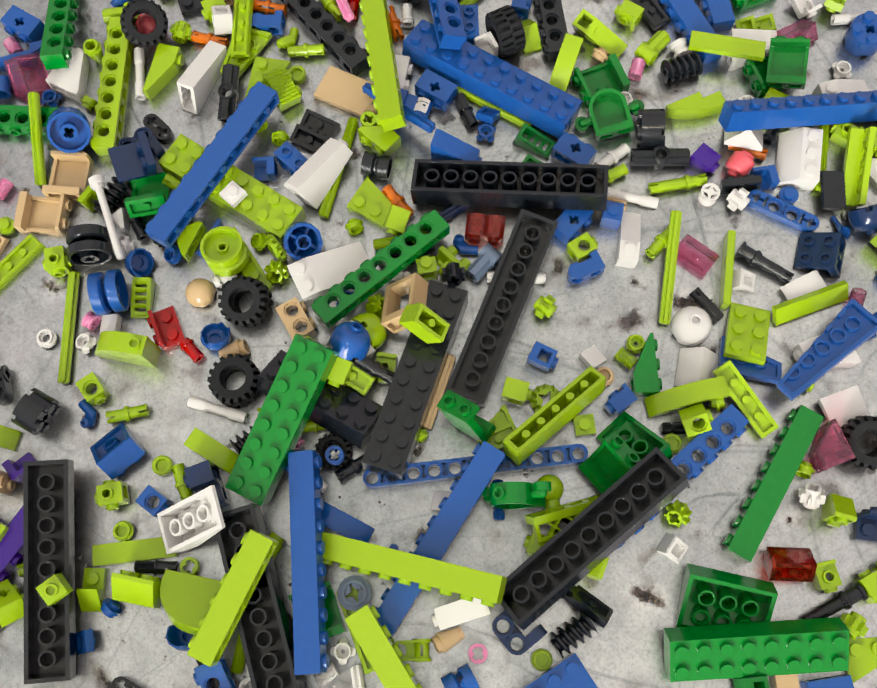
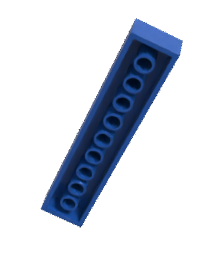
M424 19L416 25L403 41L402 55L410 56L411 62L438 74L470 93L559 139L565 131L567 132L578 116L582 100L467 41L463 43L460 50L439 48L434 24Z

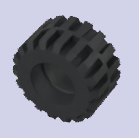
M153 0L129 1L127 6H124L122 9L123 12L120 16L121 29L125 38L139 48L146 47L148 49L152 46H158L167 35L168 18L165 11ZM141 13L152 16L156 23L154 31L149 34H142L136 31L133 26L134 17Z
M510 5L503 6L486 14L487 32L491 31L498 44L499 56L505 58L525 49L526 39L523 25L518 14Z
M246 276L234 277L232 282L227 281L225 283L227 286L221 288L222 295L218 296L221 302L218 303V307L222 308L220 311L221 315H224L225 319L232 324L243 327H256V324L261 325L263 323L262 319H268V312H272L270 305H273V300H270L273 297L272 293L268 292L269 288L259 280ZM250 291L253 297L252 305L246 312L242 313L239 307L240 298L244 293Z
M228 354L226 359L223 356L219 358V363L215 361L213 364L215 368L209 370L211 376L207 380L210 383L208 387L212 394L228 407L240 408V405L243 407L248 406L247 402L249 401L253 403L255 401L253 397L260 395L257 390L260 371L248 357H242L240 354H235V357L232 354ZM236 372L245 373V382L240 388L236 390L226 389V381L231 374Z
M865 415L856 416V419H849L848 424H844L841 427L844 429L843 432L838 434V436H841V440H838V445L842 447L839 449L841 454H844V458L850 461L851 464L866 469H877V447L873 452L864 454L860 450L858 443L861 434L867 430H872L877 436V417Z

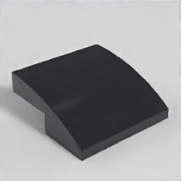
M307 109L300 124H296L289 141L315 153L330 137L335 138L341 125Z

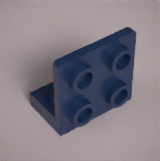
M145 131L137 132V140H134V143L108 148L119 183L157 175L156 163Z
M802 232L794 265L795 268L823 269L829 272L831 278H840L846 248V241L842 233Z
M870 507V510L862 509L860 513H856L857 521L853 522V540L877 543V507Z

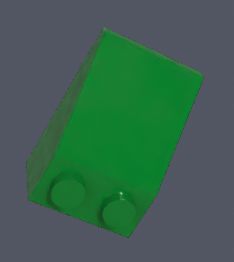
M625 411L596 437V440L602 444L606 437L616 432L641 460L655 447L669 460L673 458L671 446L668 442Z

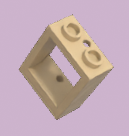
M415 272L387 285L381 325L394 334L406 329L398 323L405 309L404 307L399 310L401 297L409 294L408 305L422 303L426 306L429 282Z

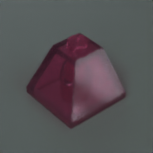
M836 419L818 428L808 453L810 457L809 462L817 473L856 458Z

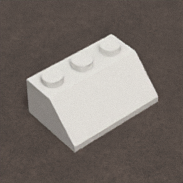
M802 127L778 134L775 166L780 182L777 186H792L795 189L812 191L820 181L823 129Z

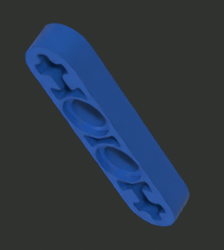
M755 189L748 195V198L751 199L747 204L748 207L801 232H814L819 227L820 222L815 215L768 193ZM755 196L758 197L757 202L753 201ZM771 203L776 204L778 211H771L768 205ZM793 212L796 215V219H789L786 213ZM808 221L811 222V227L807 226Z

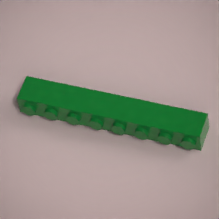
M803 405L796 409H791L787 416L789 420L787 425L783 426L778 433L780 437L778 443L772 445L769 454H771L769 460L765 461L760 468V472H762L760 478L754 480L750 488L753 490L750 497L747 496L741 505L744 508L741 515L738 514L732 523L734 528L731 534L727 533L722 544L725 546L722 551L745 564L752 561L824 416Z

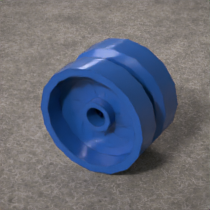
M61 107L54 110L48 118L47 137L56 149L65 153H76L88 145L91 138L90 123L86 115L79 109ZM65 128H72V131L68 132L65 130Z
M119 269L108 270L105 275L102 272L88 275L87 292L95 314L101 316L110 314L112 310L117 313L129 309V292L125 278Z

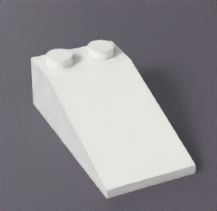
M358 241L305 257L287 265L307 307L313 304L314 300L319 296L327 294L334 284L341 283L348 273L359 269L361 263L367 259L369 260L361 242ZM363 277L360 281L366 280L369 277Z
M211 485L157 514L167 554L189 551L225 528L215 485Z

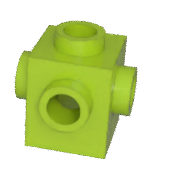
M63 245L44 249L42 265L44 270L51 276L60 278L72 272L74 264L67 260V249Z
M121 480L103 481V485L96 486L94 498L98 507L104 508L106 511L118 510L121 505L130 504L127 483Z

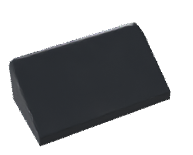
M820 171L822 209L833 212L845 209L844 172Z

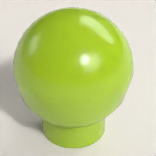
M552 474L543 475L537 481H550L552 490L547 492L545 497L546 507L544 509L559 506L560 498L564 491L562 481Z

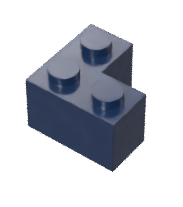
M206 460L184 469L185 475L183 480L187 488L189 487L198 493L211 485H215L220 508L230 505L218 466Z

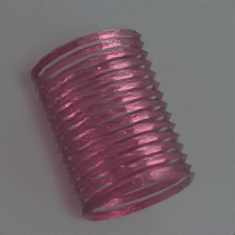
M853 288L848 302L853 298L863 306L867 294L866 290L862 288H856L855 290Z

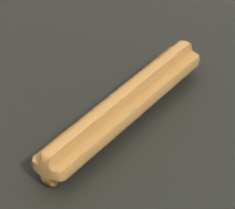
M451 354L448 355L422 427L427 430H431L439 410L436 405L444 395L456 361V357Z

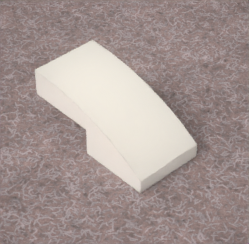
M814 270L780 287L788 301L827 287L818 271Z

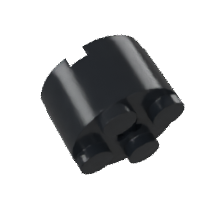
M637 110V148L665 146V110Z
M37 388L31 389L33 393L30 395L25 394L19 400L12 413L16 415L15 419L11 418V421L33 435L45 434L50 428L49 421L60 413L62 407L59 406L58 400Z

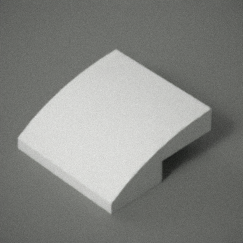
M858 385L818 400L826 418L824 423L832 440L841 437L838 436L839 432L844 430L841 427L844 424H848L849 419H856V416H869Z

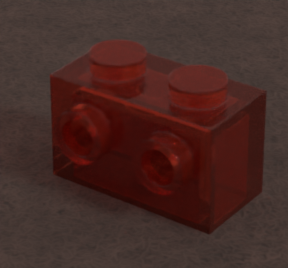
M766 547L763 564L769 581L813 582L817 564L810 548Z

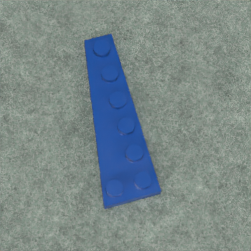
M852 298L831 324L825 328L824 332L813 342L811 347L804 352L797 363L777 383L776 387L793 401L876 334L877 318Z

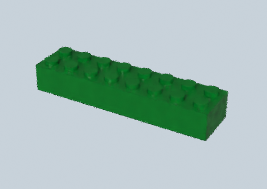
M295 334L225 485L227 489L260 506L270 503L288 464V452L294 451L339 352L304 335Z
M839 617L664 628V668L670 682L849 671L850 630Z

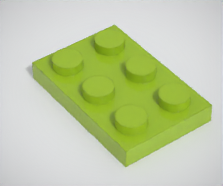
M731 302L728 309L723 357L763 366L766 362L771 311Z

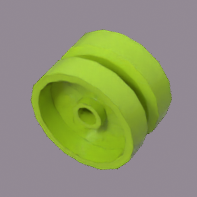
M229 226L213 228L204 235L200 242L201 255L209 269L216 275L221 277L236 275L248 263V249L240 233Z

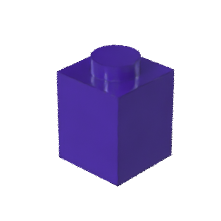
M703 143L691 155L689 165L698 173H706L707 176L709 173L713 174L719 168L718 162L722 156Z

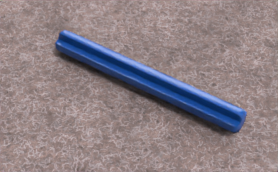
M365 83L362 86L363 93L376 99L372 93V84ZM403 104L405 119L428 133H432L435 130L434 122Z

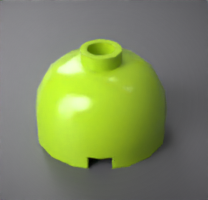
M364 312L350 319L360 323L369 332L371 345L375 350L383 345L387 338V330L381 325V318L378 315Z

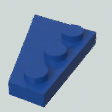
M722 335L720 338L718 367L731 360L744 379L777 384L781 380L782 363L766 356V362L763 366L723 357L725 336Z

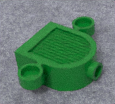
M602 86L596 90V93L590 100L589 117L581 116L575 120V130L579 133H585L590 125H592L597 142L632 132L634 124L631 115L637 116V110L644 109V103L641 100H633L628 105L625 96L620 91Z
M551 482L490 484V487H486L481 497L484 498L486 503H491L492 508L504 510L546 507L545 497L547 492L552 491Z

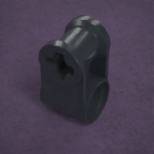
M6 365L0 368V394L3 392L0 397V405L7 406L14 400L12 376Z

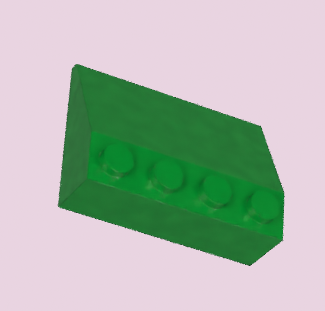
M687 563L681 586L675 628L771 621L778 596L777 590L773 582Z

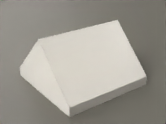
M763 129L725 132L724 130V144L762 152Z
M706 347L680 348L674 387L714 378L715 376L712 371L718 368L719 355Z

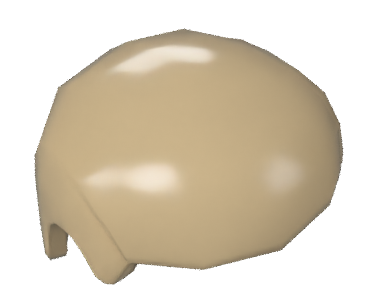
M198 278L187 285L185 296L189 304L202 308L214 301L217 289L213 282L205 278Z

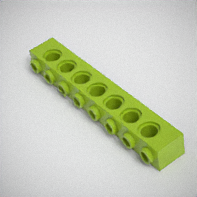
M109 17V24L106 25L107 39L104 41L102 72L99 74L100 88L97 89L96 118L92 124L93 137L90 139L91 148H93L98 156H109L108 148L116 147L123 136L134 45L125 38L121 29L120 17Z

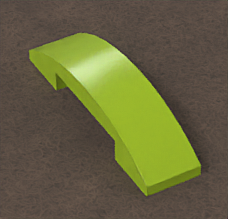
M720 376L667 389L644 398L649 418H653L694 404L726 398L730 396L725 377Z

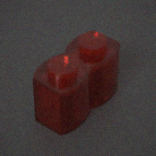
M467 213L465 240L472 244L487 242L492 246L503 244L506 217Z

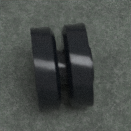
M80 224L70 227L66 231V244L68 245L67 260L70 263L81 266L101 265L112 259V248L109 245L111 240L107 227L98 224Z

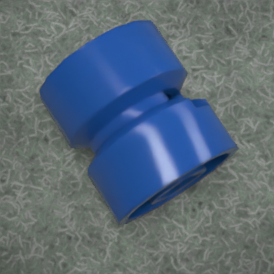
M468 663L457 668L455 674L450 672L441 677L445 688H480Z

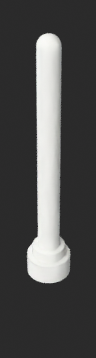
M93 175L88 179L90 188L96 191L115 256L118 260H122L124 254L104 193L106 185L104 176Z

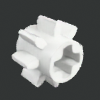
M743 187L740 190L735 188L726 198L729 202L727 207L733 212L737 209L742 211L751 200L748 198L750 192Z
M129 236L118 237L124 254L123 259L131 250L138 249L136 240H131Z
M807 483L804 488H799L798 492L799 502L808 509H817L820 504L825 505L827 495L824 494L825 490H822V487L816 483Z

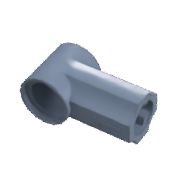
M487 243L480 250L478 257L468 267L466 274L473 281L479 282L486 275L487 271L498 265L502 253Z

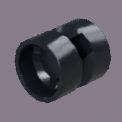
M365 151L361 162V175L369 177L376 175L378 179L388 180L392 168V156L384 154L377 156L375 152Z

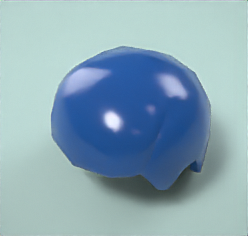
M143 248L134 249L125 257L124 266L132 276L145 277L151 274V270L154 267V258L150 252Z
M223 322L206 325L200 335L201 343L207 349L213 351L223 349L230 343L231 339L230 327L227 328Z
M169 625L166 633L168 644L178 651H188L190 649L188 644L193 635L181 631L175 625Z

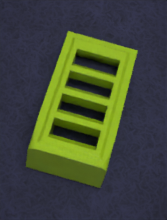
M133 277L132 319H147L149 317L147 311L152 310L156 284L150 277ZM137 308H145L146 312L137 311Z

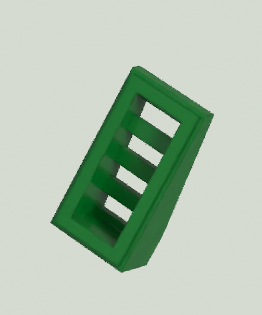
M524 123L513 140V143L546 159L556 142ZM537 141L541 142L539 146H536ZM544 144H547L548 146L544 151L542 148Z

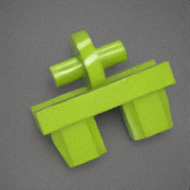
M442 245L435 257L436 264L440 267L438 270L440 276L442 275V268H445L448 263H459L460 268L465 267V272L471 265L467 258H462L460 261L456 258L458 251L453 245L447 248Z

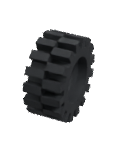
M332 432L329 435L324 434L322 439H318L319 442L315 444L316 450L314 451L318 452L321 456L323 468L334 471L350 463L349 460H351L350 458L353 455V449L349 442ZM337 444L343 450L345 458L340 465H331L326 460L325 452L328 446Z

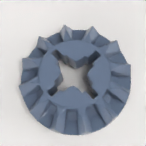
M355 575L345 578L339 584L337 590L339 603L345 609L356 611L369 603L372 595L369 583L363 577ZM351 584L356 590L363 589L358 594L359 602L354 597L346 598L351 593Z

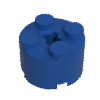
M866 11L858 15L844 34L845 48L852 55L857 57L868 55L867 57H870L877 52V14L873 11Z

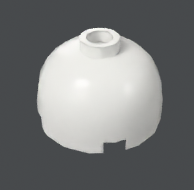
M687 306L680 309L673 316L670 323V331L676 338V341L685 346L694 347L703 343L709 337L712 330V320L709 314L697 306Z

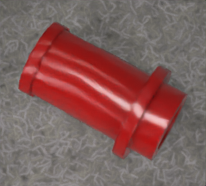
M347 0L354 14V19L351 21H356L360 0Z
M185 338L181 341V351H185L194 363L199 362L204 357V354L194 344L193 339Z

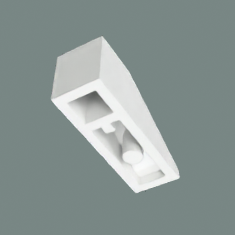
M834 79L818 83L811 95L869 91L865 80Z
M623 212L619 228L615 266L635 269L640 251L641 214Z

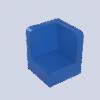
M274 156L252 158L255 179L262 183L278 182L277 162Z
M775 164L752 168L749 173L755 176L761 175L762 184L759 190L763 192L775 190L780 182Z

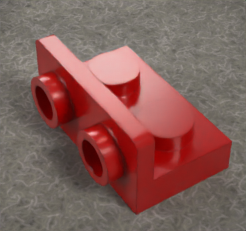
M170 306L155 313L152 310L147 311L149 315L147 322L155 332V335H153L155 344L165 351L180 345L181 341L185 339V335L175 307Z

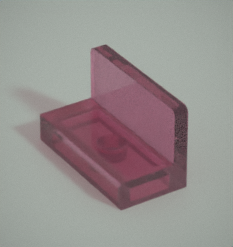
M801 19L778 30L777 36H785L787 38L804 36L806 39H811L810 43L818 40L816 22Z
M689 234L679 243L677 259L703 277L719 258L717 253Z

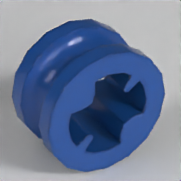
M331 446L326 450L325 458L328 463L336 466L344 461L345 454L339 446ZM332 451H335V453H337V451L340 452L338 454V460H330V458L332 457L330 453Z

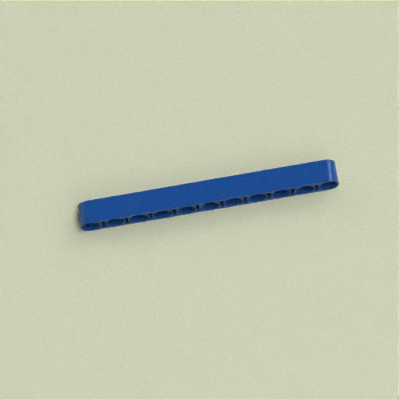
M582 444L538 448L518 467L513 466L511 459L506 455L501 463L502 466L496 471L495 475L578 466L587 459L588 450ZM573 451H581L583 458H574ZM560 453L563 460L560 462L554 461L552 454ZM539 455L542 458V463H533L531 457ZM474 456L410 463L403 481H390L387 476L366 470L363 474V481L369 489L376 490L452 481L455 479L460 480L463 472H461L463 466L467 461L471 462ZM452 465H458L461 470L457 474H452L449 468ZM432 467H437L440 469V473L438 476H431L429 470ZM413 469L420 472L419 477L416 479H411L408 476L409 472ZM372 474L378 475V481L374 484L368 483V477Z

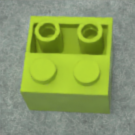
M122 569L120 574L112 572V599L160 609L161 578Z

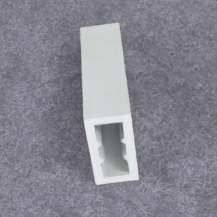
M210 40L178 79L177 88L181 109L196 115L200 113L221 74L220 69L227 54L225 45Z
M330 137L283 186L304 204L318 209L353 154L348 148L349 144L342 139L336 140Z

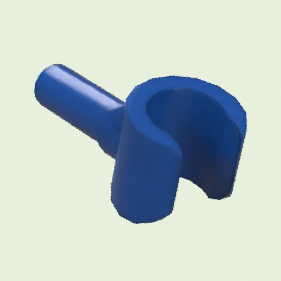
M835 215L831 216V220L838 229V232H841L848 239L851 231L850 228L842 226Z

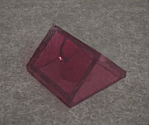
M40 53L15 56L4 61L16 98L28 96V92L40 93L48 89L52 90L45 81L48 74L39 56Z

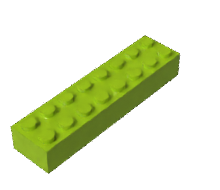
M180 133L158 163L164 172L181 181L183 176L192 169L194 162L204 153L205 148ZM234 165L231 166L207 198L266 235H274L281 245H283V236L286 229L293 223L302 222L306 218L303 207ZM232 180L248 194L235 208L219 195Z

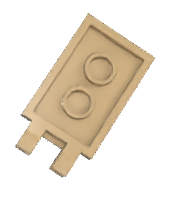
M330 65L313 94L314 98L358 117L366 111L378 114L374 104H372L373 98L363 93L362 89L365 83H374Z

